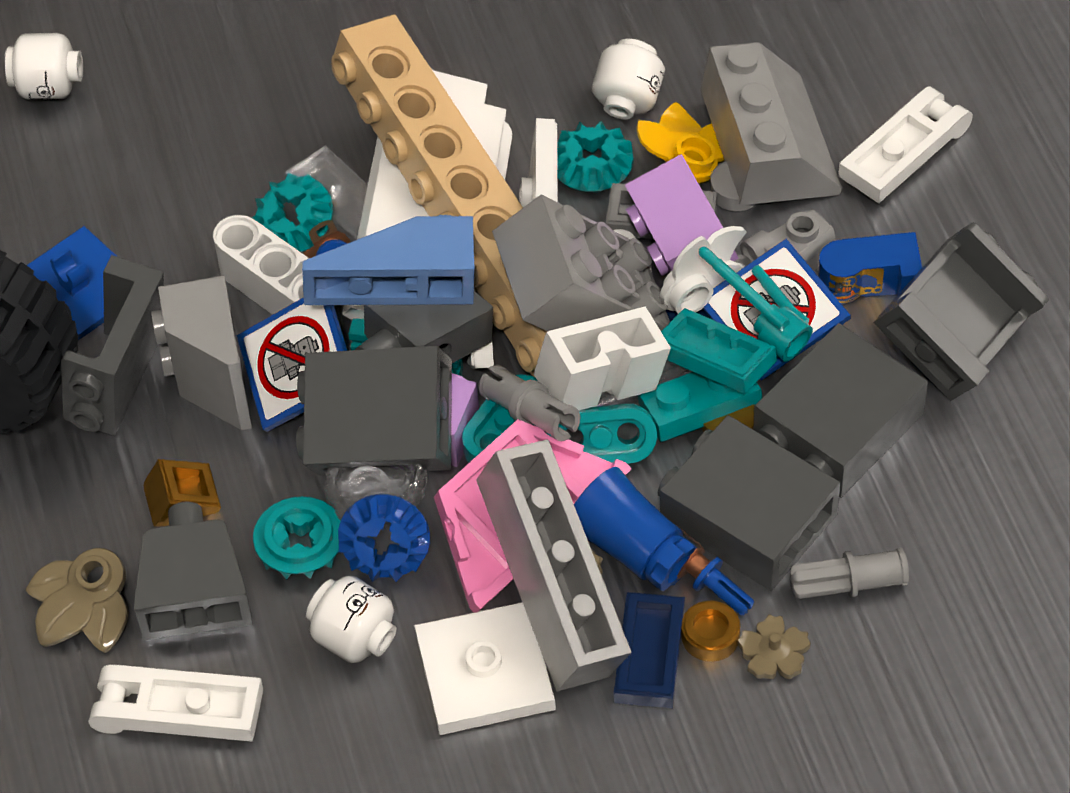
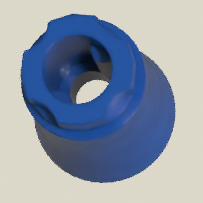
M612 467L600 474L589 484L574 504L587 540L621 562L641 580L648 579L661 591H665L672 585L674 586L680 580L677 579L681 568L697 548L683 537V531L666 518L637 490L619 467Z

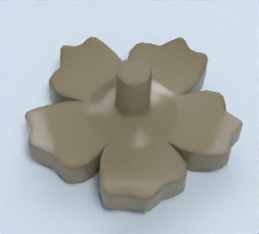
M771 614L764 621L757 624L756 633L743 630L742 636L738 639V646L742 651L743 658L748 661L751 660L748 664V672L758 679H774L777 671L785 679H792L794 676L801 674V667L804 664V656L802 654L807 652L811 646L808 632L799 631L798 628L793 626L784 633L783 617H775Z

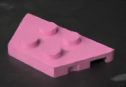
M517 419L439 489L434 496L470 610L473 613L479 612L514 580L476 481L496 451L548 439L573 504H575L589 484L604 471L612 467H619L627 475L632 468L626 462L618 459L611 463L583 451L584 446L571 440L558 441L547 435L544 430Z

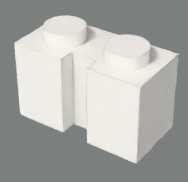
M645 306L547 331L534 376L538 382L548 388L551 396L567 405L574 406L580 411L598 406L601 394L605 391L613 394L616 400H621L656 390L671 347Z

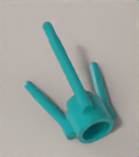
M701 247L698 251L699 255L761 312L754 324V331L759 334L758 339L775 346L776 356L784 362L790 361L797 356L806 346L813 333V328L808 324L810 319L794 307L761 266L755 265L752 268V273L776 304H769L710 249Z

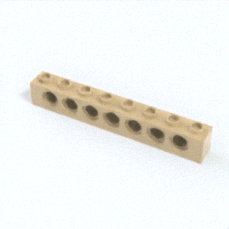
M395 14L341 30L334 55L331 59L332 71L336 80L346 86L357 103L360 117L366 124L371 125L382 142L387 159L392 164L397 165L408 183L412 198L417 204H422L429 216H473L474 287L480 296L493 306V324L498 329L503 330L511 342L520 366L535 377L534 371L547 331L522 319L492 233L494 229L523 208Z

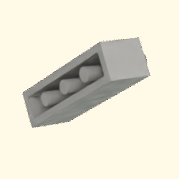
M547 439L496 451L476 481L556 692L609 678L632 652L550 442Z

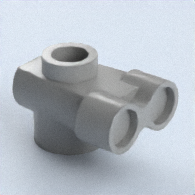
M811 209L807 212L792 214L788 218L787 223L768 233L760 230L740 244V251L742 255H746L753 262L787 239L812 270L815 271L819 268L820 252L824 246L835 240V231L833 226L814 209Z

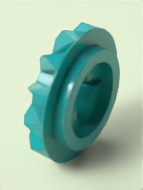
M579 121L574 131L561 130L557 142V178L565 185L581 191H602L611 188L612 183H621L629 175L634 162L632 141L624 139L620 128L608 130L602 121L595 127L587 128ZM600 149L601 157L598 158L597 156L590 155L585 159L583 158V150L594 152Z
M288 173L286 179L279 183L269 182V191L263 198H255L258 208L256 215L251 218L299 252H304L314 246L309 236L310 230L323 221L332 220L333 202L325 186L309 174L303 177ZM286 202L292 203L296 207L295 211L298 215L296 218L300 222L298 226L293 221L290 222L285 218L286 214L283 208ZM328 225L316 231L319 237L325 235L329 228Z
M292 497L281 500L263 512L255 525L253 532L255 553L262 560L266 570H277L286 580L291 574H304L311 579L315 570L323 566L332 568L334 557L339 552L338 528L341 517L332 506L316 498ZM287 531L291 534L295 533L300 537L309 532L311 548L309 546L304 547L299 543L290 548L291 545Z

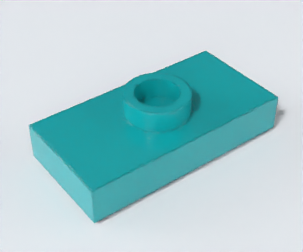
M686 308L661 331L671 347L667 358L668 361L743 394H746L777 362L775 346Z

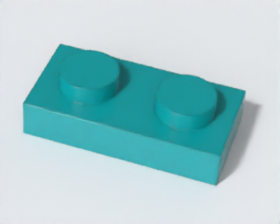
M691 372L658 384L657 389L638 395V403L640 407L644 408L652 416L657 429V437L660 442L702 428L704 427L703 423L753 404L756 405L762 399V389L756 382L746 394H743L700 374Z

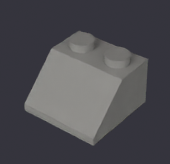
M225 276L158 287L161 309L151 311L156 342L159 344L164 376L175 375L180 397L240 430L252 429Z

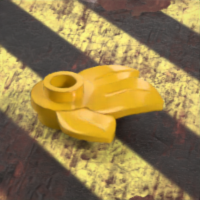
M674 102L666 109L661 116L659 124L646 120H639L637 122V136L644 148L666 162L682 154L698 183L710 180L712 171L718 166L719 162L724 161L712 123L702 128L678 102Z

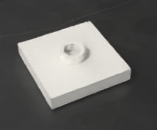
M536 118L528 178L521 177L519 202L523 208L541 194L557 202V123H555V119Z
M523 602L414 625L439 735L556 710L555 698L545 661Z

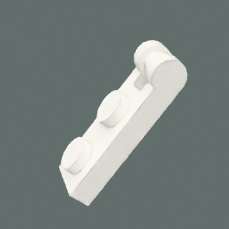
M928 86L839 163L838 177L877 203H880L952 138L958 139L970 126L973 114L959 104L952 107L944 101L942 93Z
M107 665L100 672L97 688L102 693L100 701L92 705L89 725L93 729L107 734H116L123 730L253 742L263 695L261 678ZM131 694H138L136 703L124 702L125 697Z

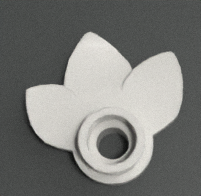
M730 226L716 231L708 240L703 236H699L690 242L681 251L673 265V270L664 279L663 287L660 291V301L668 305L667 309L676 311L678 314L684 308L695 313L701 310L710 301L713 295V288L721 284L725 279L699 255V249L707 247L737 273L745 266L730 260L747 231L743 227Z

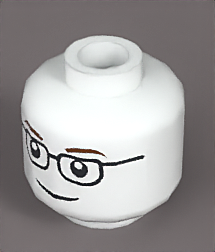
M22 34L18 37L14 46H8L6 50L5 74L9 87H15L18 94L24 99H65L72 90L73 82L82 80V54L80 51H72L69 39L63 34Z
M622 39L618 44H613L603 50L593 80L592 92L596 100L604 105V111L607 114L618 119H631L634 114H644L654 108L665 73V67L657 56L655 48L636 39Z
M345 576L338 581L333 579L326 581L314 594L306 611V618L311 621L310 634L313 640L349 663L361 662L371 654L377 657L382 655L393 641L397 627L391 624L394 611L391 600L354 576Z

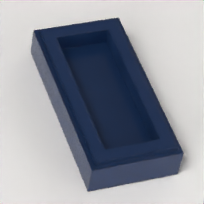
M627 592L622 629L632 653L617 668L614 703L673 709L685 597Z

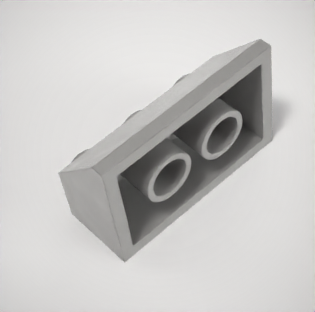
M760 42L710 47L700 90L724 160L727 162L739 197V204L749 205L841 195L842 186L801 75Z

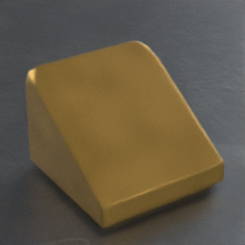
M158 459L143 484L152 523L156 527L169 526L168 510L171 506L180 502L199 504L202 507L203 516L218 513L221 508L209 463Z

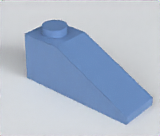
M416 216L304 260L302 264L304 305L473 304V216Z

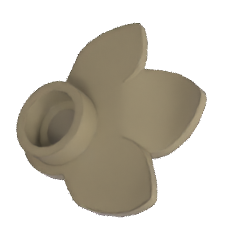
M104 548L89 549L81 553L74 561L57 560L48 563L40 568L32 577L26 592L34 599L43 602L38 609L35 619L36 634L39 643L43 647L61 643L79 634L81 631L103 653L110 651L117 643L127 624L129 611L125 600L120 594L126 580L125 566L114 552ZM97 567H103L101 578L96 582L88 583L87 577L91 571Z

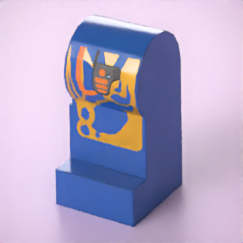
M916 232L832 241L824 246L820 252L818 277L841 304L853 302L860 296L898 295L922 268Z

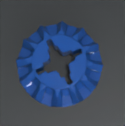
M387 494L367 496L352 504L344 513L338 528L339 552L343 553L349 561L351 571L358 569L368 574L372 582L379 577L392 578L397 582L404 574L410 571L417 572L426 554H428L430 545L429 526L423 514L412 503L403 498ZM385 522L391 523L389 528L391 541L399 545L389 544L387 550L383 551L382 555L377 554V549H375L376 540L367 536L377 537L380 529L384 528Z

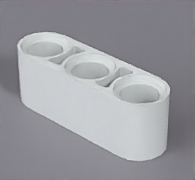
M229 216L217 224L214 228L213 239L221 276H225L226 282L272 315L304 297L302 264L304 260L309 259L248 216ZM334 305L340 327H342L341 305Z

